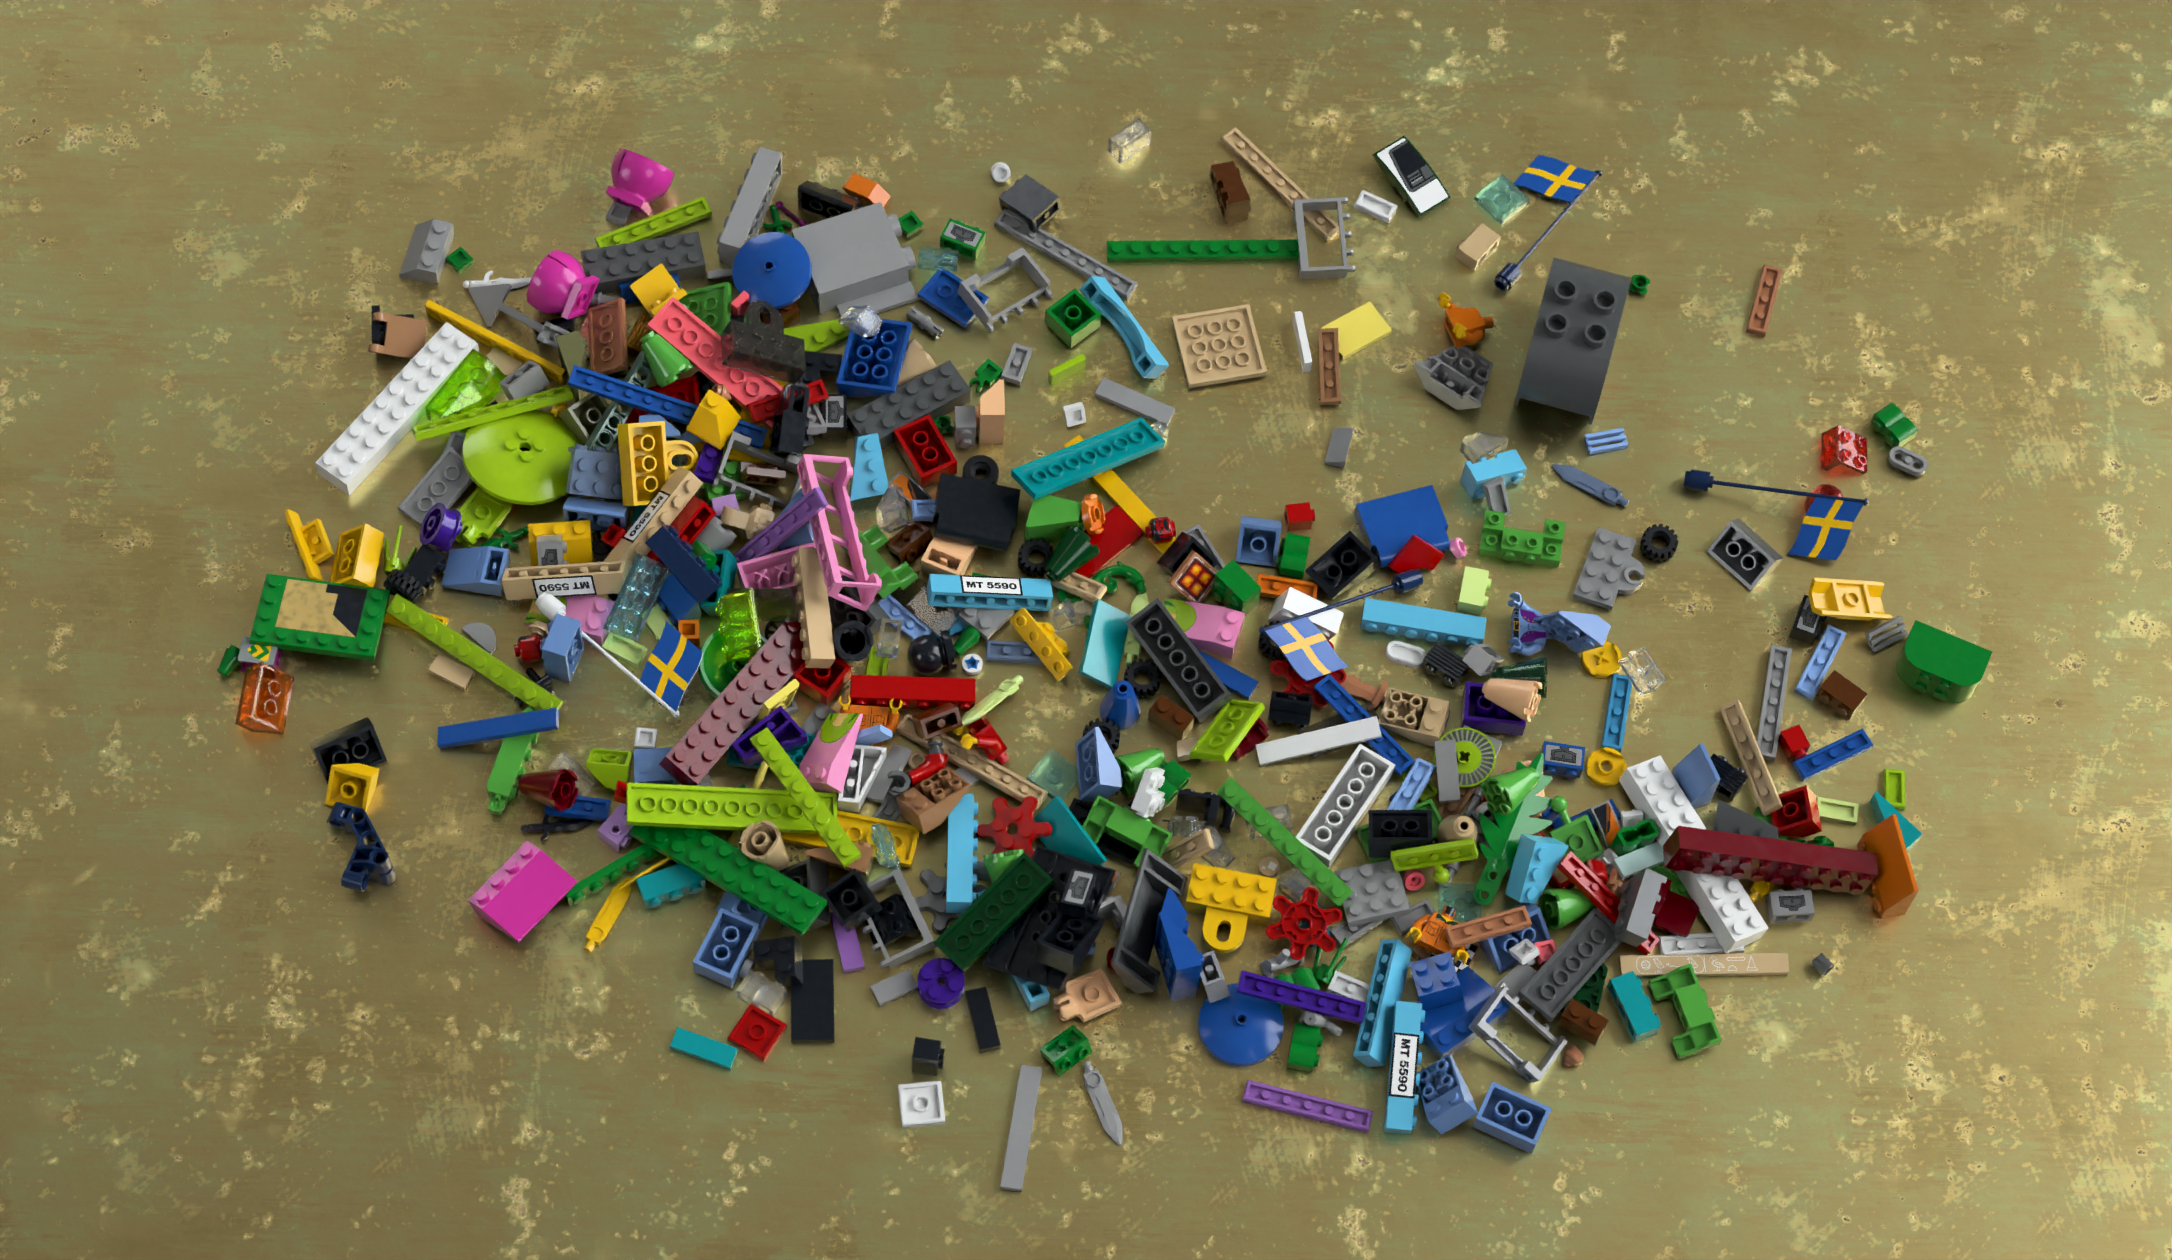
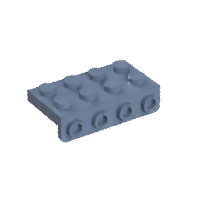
M575 444V448L568 447V451L572 453L566 493L623 500L619 449L605 452L606 448L596 446L593 447V450H589L586 445Z

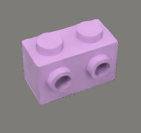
M621 803L598 829L599 839L617 852L622 848H626L632 840L629 831L634 825H626V804Z

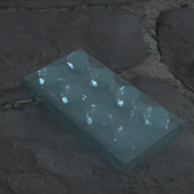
M638 553L603 629L637 642L670 569L664 563Z

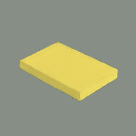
M1370 301L1321 327V329L1338 328L1339 356L1342 360L1392 333L1391 328Z
M796 679L792 680L764 702L755 720V724L759 723L780 705L783 709H786L791 704L800 683Z

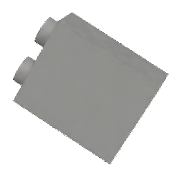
M881 202L792 230V237L804 246L811 260L812 276L808 288L819 314L837 309L838 304L909 282V270L916 268L913 251L909 245L900 246L897 237L902 236V229L898 217L895 213L887 215Z

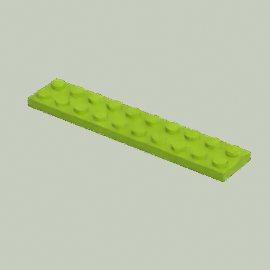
M630 782L626 784V825L744 831L752 823L757 824L761 820H766L775 824L779 831L783 833L818 834L787 790ZM816 792L838 822L837 793Z

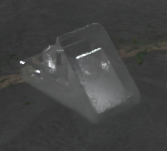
M1068 598L1050 611L1049 617L1057 632L1084 623V616L1091 615L1092 609L1086 599L1071 604Z

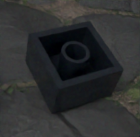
M856 869L820 892L847 933L883 909Z

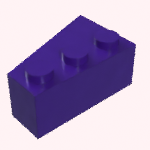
M780 705L733 742L732 751L747 767L764 760L751 743L750 738L765 728L770 730L785 752L808 744V738Z

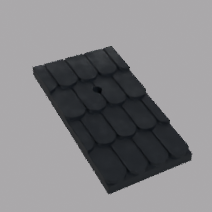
M1037 845L1031 859L1054 880V883L991 945L983 966L1062 991L1070 974L1035 961L1036 940L1061 912V899L1072 868L1097 873L1098 882L1101 883L1098 895H1094V908L1092 912H1089V914L1095 916L1099 911L1102 901L1105 899L1116 870Z

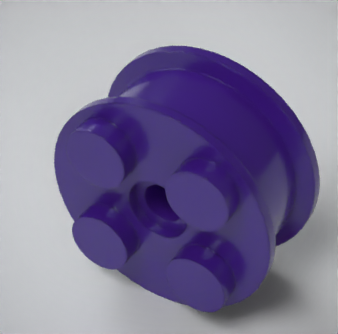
M442 503L433 505L422 522L420 542L423 545L431 544L435 546V549L439 552L448 551L463 528L460 512L456 509L448 510Z
M932 959L920 969L917 979L918 993L925 1004L935 1009H947L960 1001L964 993V973L950 959Z

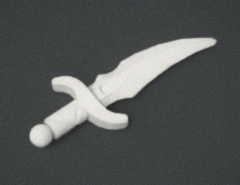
M491 270L486 273L484 280H470V282L466 280L463 282V287L511 284L512 288L510 290L529 285L532 277L520 279L500 277L495 280H489L493 275Z

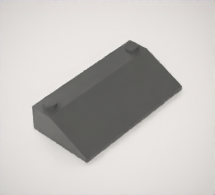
M1147 848L1144 849L1111 961V965L1121 982L1135 993L1156 991L1161 972L1149 965L1148 962L1154 945L1158 915L1162 911L1168 888L1172 889L1177 897L1183 896L1188 878Z

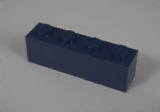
M668 524L663 525L645 543L700 603L706 602L723 586L720 582L721 578L716 572H711L706 567L707 563L701 556L697 557L692 552L693 547L687 541L683 542L678 536L679 532L675 527Z

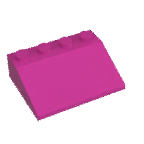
M526 841L468 901L476 915L519 943L576 885L577 881L541 849Z

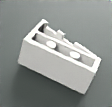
M1289 587L1274 600L1267 621H1273V623H1276V621L1282 622L1329 605ZM1333 608L1308 618L1323 633L1325 638L1330 640L1337 634L1344 613Z
M855 744L842 793L838 795V810L859 813L886 759L887 748Z

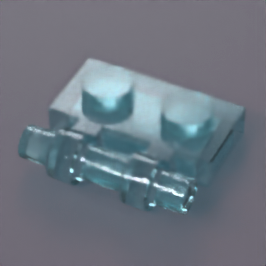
M927 246V248L919 247L917 269L957 271L959 250H951L948 247H945V249H935L933 246Z
M880 823L872 825L873 833L871 838L877 848V861L880 865L892 869V871L900 869L899 863L901 861L899 855L896 854V841L892 837L891 831H888V828Z

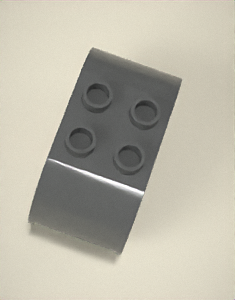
M1553 258L1517 389L1515 405H1518L1519 399L1522 398L1589 416L1587 424H1592L1609 367L1631 277Z

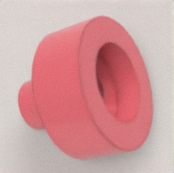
M1410 869L1404 873L1402 881L1408 890L1416 891L1424 885L1425 877L1419 869Z

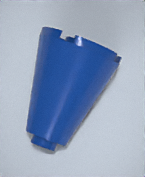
M1127 681L1116 682L1100 703V716L1102 720L1105 718L1107 723L1111 720L1113 726L1116 724L1122 730L1132 727L1138 721L1141 713L1138 698L1132 685Z

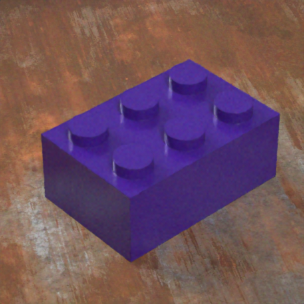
M1466 682L1463 690L1461 728L1466 725L1482 732L1523 735L1526 721L1484 698V693H1482L1484 683Z

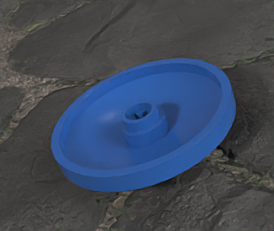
M780 232L763 233L747 241L738 251L732 268L733 282L739 294L746 291L750 298L749 304L765 310L781 309L797 301L806 291L812 276L811 260L804 246L794 237Z
M1238 983L1227 985L1229 997L1212 1003L1207 998L1201 1007L1198 1019V1032L1201 1042L1214 1058L1225 1064L1237 1067L1259 1064L1269 1058L1281 1042L1284 1030L1281 1009L1277 1003L1236 993Z

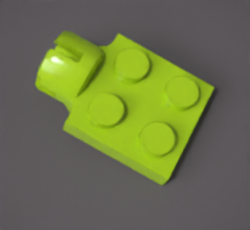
M477 487L459 510L463 528L455 540L460 545L466 540L467 542L464 544V547L469 548L480 537L489 539L511 512V505Z

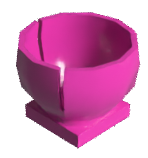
M619 148L614 156L611 167L613 187L608 186L606 194L613 201L649 216L652 211L650 203L666 193L672 183L674 172L645 156Z
M555 249L542 260L534 272L526 294L527 302L535 309L545 313H562L561 316L569 320L586 314L600 279L594 275L586 277L578 260L568 253Z

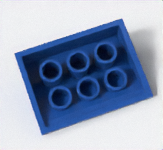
M854 315L836 382L839 394H847V397L863 398L895 393L913 324L911 322Z
M1161 911L1158 915L1154 946L1170 1000L1173 1002L1196 996L1199 980H1201L1200 972H1202V965L1204 964L1203 955L1197 951L1196 945L1164 911Z
M1468 966L1457 973L1464 1000L1425 1010L1424 1023L1420 1024V1031L1424 1032L1423 1042L1437 1060L1442 1059L1448 1054L1452 1055L1478 1037L1468 1027L1495 991L1491 985ZM1501 999L1486 1019V1022L1492 1027L1507 1017L1510 1009L1509 1005Z

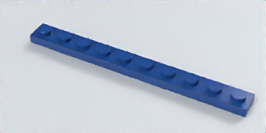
M576 365L573 367L567 385L685 425H689L698 408L697 405ZM740 420L734 432L752 438L749 446L761 449L768 429Z

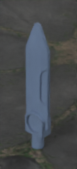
M1553 464L1552 466L1564 481L1613 506L1618 503L1626 507L1629 503L1628 499L1621 496L1622 491L1573 466Z

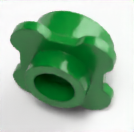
M1633 275L1629 290L1631 292H1639L1641 295L1647 294V286L1650 284V280L1644 275Z
M942 415L933 419L941 435L954 431L949 416Z

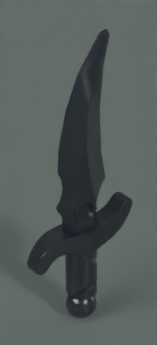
M545 815L542 823L528 824V826L522 825L521 831L523 833L528 832V830L529 832L543 831L544 834L540 838L541 842L548 839L549 832L573 831L590 825L596 820L559 819L555 822H548L552 816Z

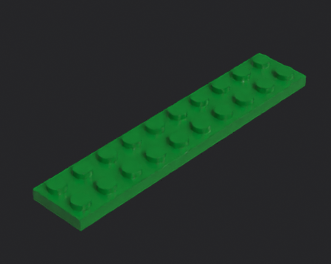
M634 825L629 831L632 837L802 936L827 905V900L766 864L746 857L740 849L705 829Z

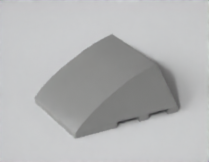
M1451 346L1442 350V353L1436 356L1431 355L1428 356L1427 360L1414 363L1416 372L1425 390L1456 410L1480 408L1493 366L1492 362L1467 346L1459 348Z

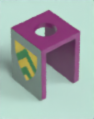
M243 637L238 655V662H242L241 672L277 677L282 650L278 649V647L250 644V637Z

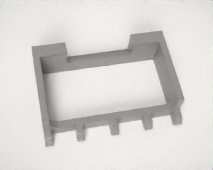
M1348 198L1294 200L1292 212L1294 226L1297 229L1299 279L1346 277L1347 272L1355 271V266L1348 265L1347 256L1354 255L1353 249H1346L1345 238L1352 237V232L1344 231L1343 220H1349L1350 214H1342L1341 204L1348 203ZM1337 210L1343 266L1309 267L1303 211Z
M1023 247L1009 254L1003 265L984 276L979 277L977 274H974L962 281L957 291L989 332L994 331L992 324L998 320L1006 324L1008 322L1006 316L1015 311L1018 315L1023 314L1024 312L1021 307L1029 302L1033 306L1039 305L1037 298L1044 294L1047 298L1053 296L1049 289L1050 280ZM1021 265L1040 289L992 316L973 291Z
M733 431L727 441L712 486L716 487L718 482L731 487L729 491L731 494L737 489L750 494L748 500L751 502L755 496L767 501L769 505L775 504L785 508L797 494L801 484L797 471V465L801 458L789 454L785 460L749 446L752 438ZM731 448L797 474L789 500L779 499L724 477L722 473Z
M899 868L867 883L872 893H875L897 882L924 941L889 957L870 917L867 919L869 925L862 930L864 934L873 931L878 943L873 945L871 949L873 952L881 949L885 956V960L879 963L880 968L889 966L892 969L937 947L933 943V937Z
M1501 982L1468 1028L1529 1083L1540 1081L1567 1041L1562 1034L1555 1038L1548 1031L1551 1024L1546 1022L1542 1026L1533 1018L1536 1011L1533 1008L1528 1012L1517 1003L1520 996L1516 994L1511 998L1506 993L1509 989L1506 987V983ZM1501 999L1552 1044L1537 1067L1529 1060L1523 1061L1495 1036L1498 1032L1486 1022V1019Z

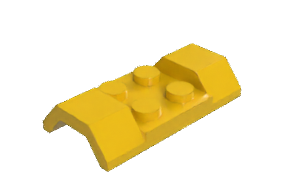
M1829 578L1812 579L1808 596L1813 613L1820 616L1836 617V619L1871 621L1872 619H1892L1891 614L1884 612L1881 602V594L1884 588L1883 582Z

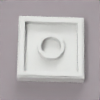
M941 1081L898 1085L902 1128L945 1124Z

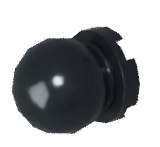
M854 620L841 622L832 628L834 652L837 658L847 663L860 661L868 656L871 647L874 645L873 634L868 626Z
M941 631L939 638L934 635H922L910 643L907 650V659L910 666L916 672L923 675H933L940 672L944 666L948 668V671L957 670V664L952 663L954 662V657H956L952 637L947 638L950 631Z

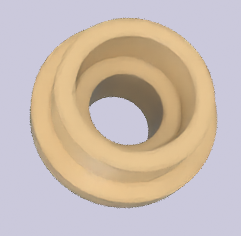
M534 621L529 626L531 635H537L539 639L548 636L547 624L541 621Z

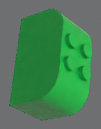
M1915 620L1896 662V671L1904 683L1914 687L1917 691L1929 693L1939 700L1962 703L1970 699L1984 675L1992 651Z

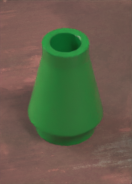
M970 625L967 628H963L953 645L955 653L961 656L979 642L980 633Z
M231 645L229 648H226L217 669L220 674L226 677L241 663L238 662L240 649L236 646Z

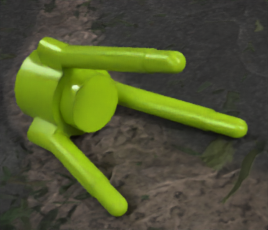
M402 525L398 526L393 555L390 557V560L389 538H385L383 571H385L384 573L389 576L393 569L405 571L417 550L416 547H413L404 564H402L400 558H397Z

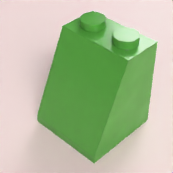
M1046 495L1037 500L1033 499L1025 526L1024 544L1027 540L1031 542L1032 538H1036V541L1039 538L1043 539L1042 542H1059L1069 526L1071 528L1075 526L1083 531L1082 503L1053 495Z

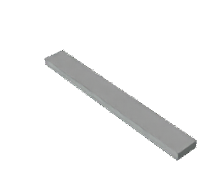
M1004 209L994 222L995 227L1087 279L1091 276L1105 277L1117 295L1126 301L1137 288V282L1041 228L1035 233L1029 230L1026 220L1007 209Z

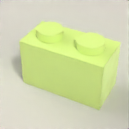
M1465 566L1456 611L1480 615L1482 608L1486 609L1488 597L1485 596V592L1490 590L1492 580L1488 578V570Z

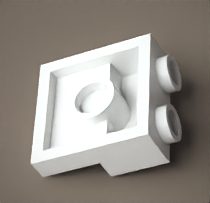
M1158 767L1145 769L1131 809L1136 810L1137 815L1148 818V816L1154 817L1155 813L1163 808L1165 793L1159 791L1158 788H1161L1164 783L1165 776L1163 774L1165 770Z

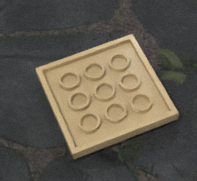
M1249 304L1172 316V324L1188 388L1266 376L1267 371Z

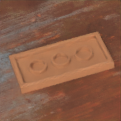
M620 297L588 309L590 370L603 375H610L628 369L625 300Z

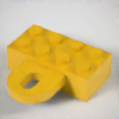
M665 421L617 424L623 506L648 505L678 468L671 461L674 455L685 454L688 462L685 466L680 467L694 474L699 460L695 447L684 440L666 441Z
M1194 863L1185 911L1205 915L1202 937L1210 949L1219 953L1232 952L1242 944L1247 923L1268 927L1277 879ZM1220 924H1227L1230 927L1229 939L1225 942L1219 941L1216 937Z

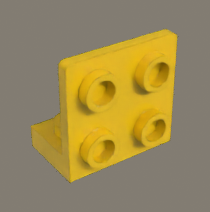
M659 264L630 285L631 290L651 318H654L672 297L680 300L687 295L684 288H679L663 264Z

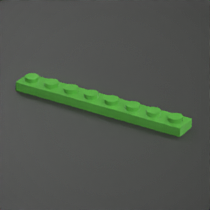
M1232 777L1216 791L1223 800L1338 907L1351 896L1353 890Z

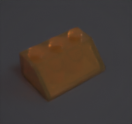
M263 662L246 667L235 724L251 732L284 734L295 677Z

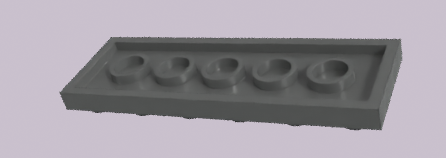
M1594 908L1521 989L1518 995L1547 1020L1552 1022L1621 944L1622 941L1615 938V924Z

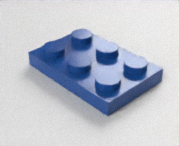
M942 266L918 292L919 299L963 328H966L976 317L957 293L963 280ZM978 290L973 291L984 306L989 302L988 296Z

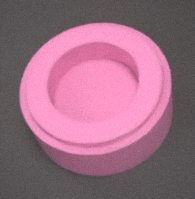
M1457 537L1450 540V548L1453 555L1457 559L1466 556L1467 550L1462 539Z

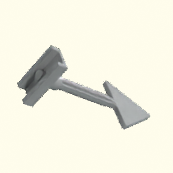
M511 284L471 287L468 289L488 327H492L499 311H502L540 332L537 340L557 348V336L571 333L547 321L542 325L504 304L512 288Z

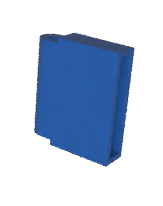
M1433 485L1356 504L1354 515L1366 547L1378 559L1379 568L1389 566L1388 564L1413 534L1442 552L1450 550V541L1447 535L1448 524Z

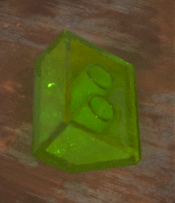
M746 588L722 596L716 604V614L720 617L719 633L723 636L722 653L726 656V661L751 660L762 647L753 588Z

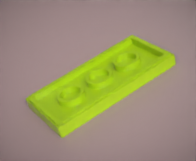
M1232 699L1222 707L1189 752L1191 758L1227 762L1265 709L1262 702Z

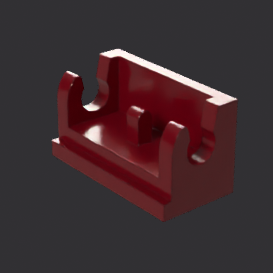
M1259 717L1232 753L1237 761L1255 749L1256 744L1263 743L1269 738L1270 735L1267 733L1269 728Z

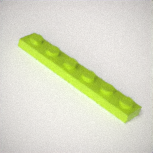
M703 196L596 237L595 241L598 248L649 240L712 216V210Z

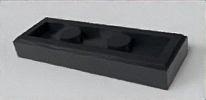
M981 987L965 991L979 1052L1001 1048L987 988Z

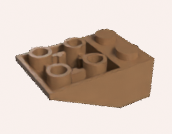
M947 766L896 797L901 815L920 832L926 834L944 822L971 785Z

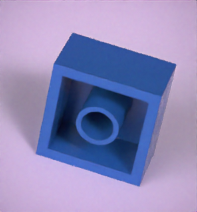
M1450 952L1409 963L1420 1003H1422V1010L1464 1000Z

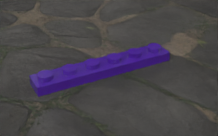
M1243 970L1240 972L1236 993L1359 1025L1362 1023L1366 1003Z

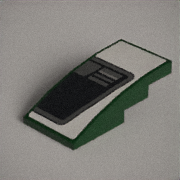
M1405 136L1373 154L1392 188L1396 187L1404 202H1409L1417 217L1451 198L1430 165Z

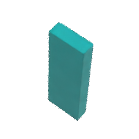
M677 1027L670 1044V1049L729 1070L738 1053V1048Z

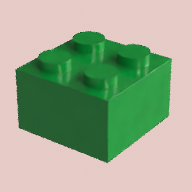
M1074 288L1045 310L1044 322L1072 348L1100 327L1101 313Z
M1234 560L1215 574L1212 593L1218 602H1222L1227 608L1245 613V616L1258 606L1261 586Z

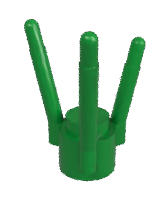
M1347 937L1343 940L1329 965L1321 964V966H1318L1321 948L1317 946L1312 972L1318 983L1328 986L1335 971H1338L1346 961L1347 957L1344 956L1333 969L1348 942Z

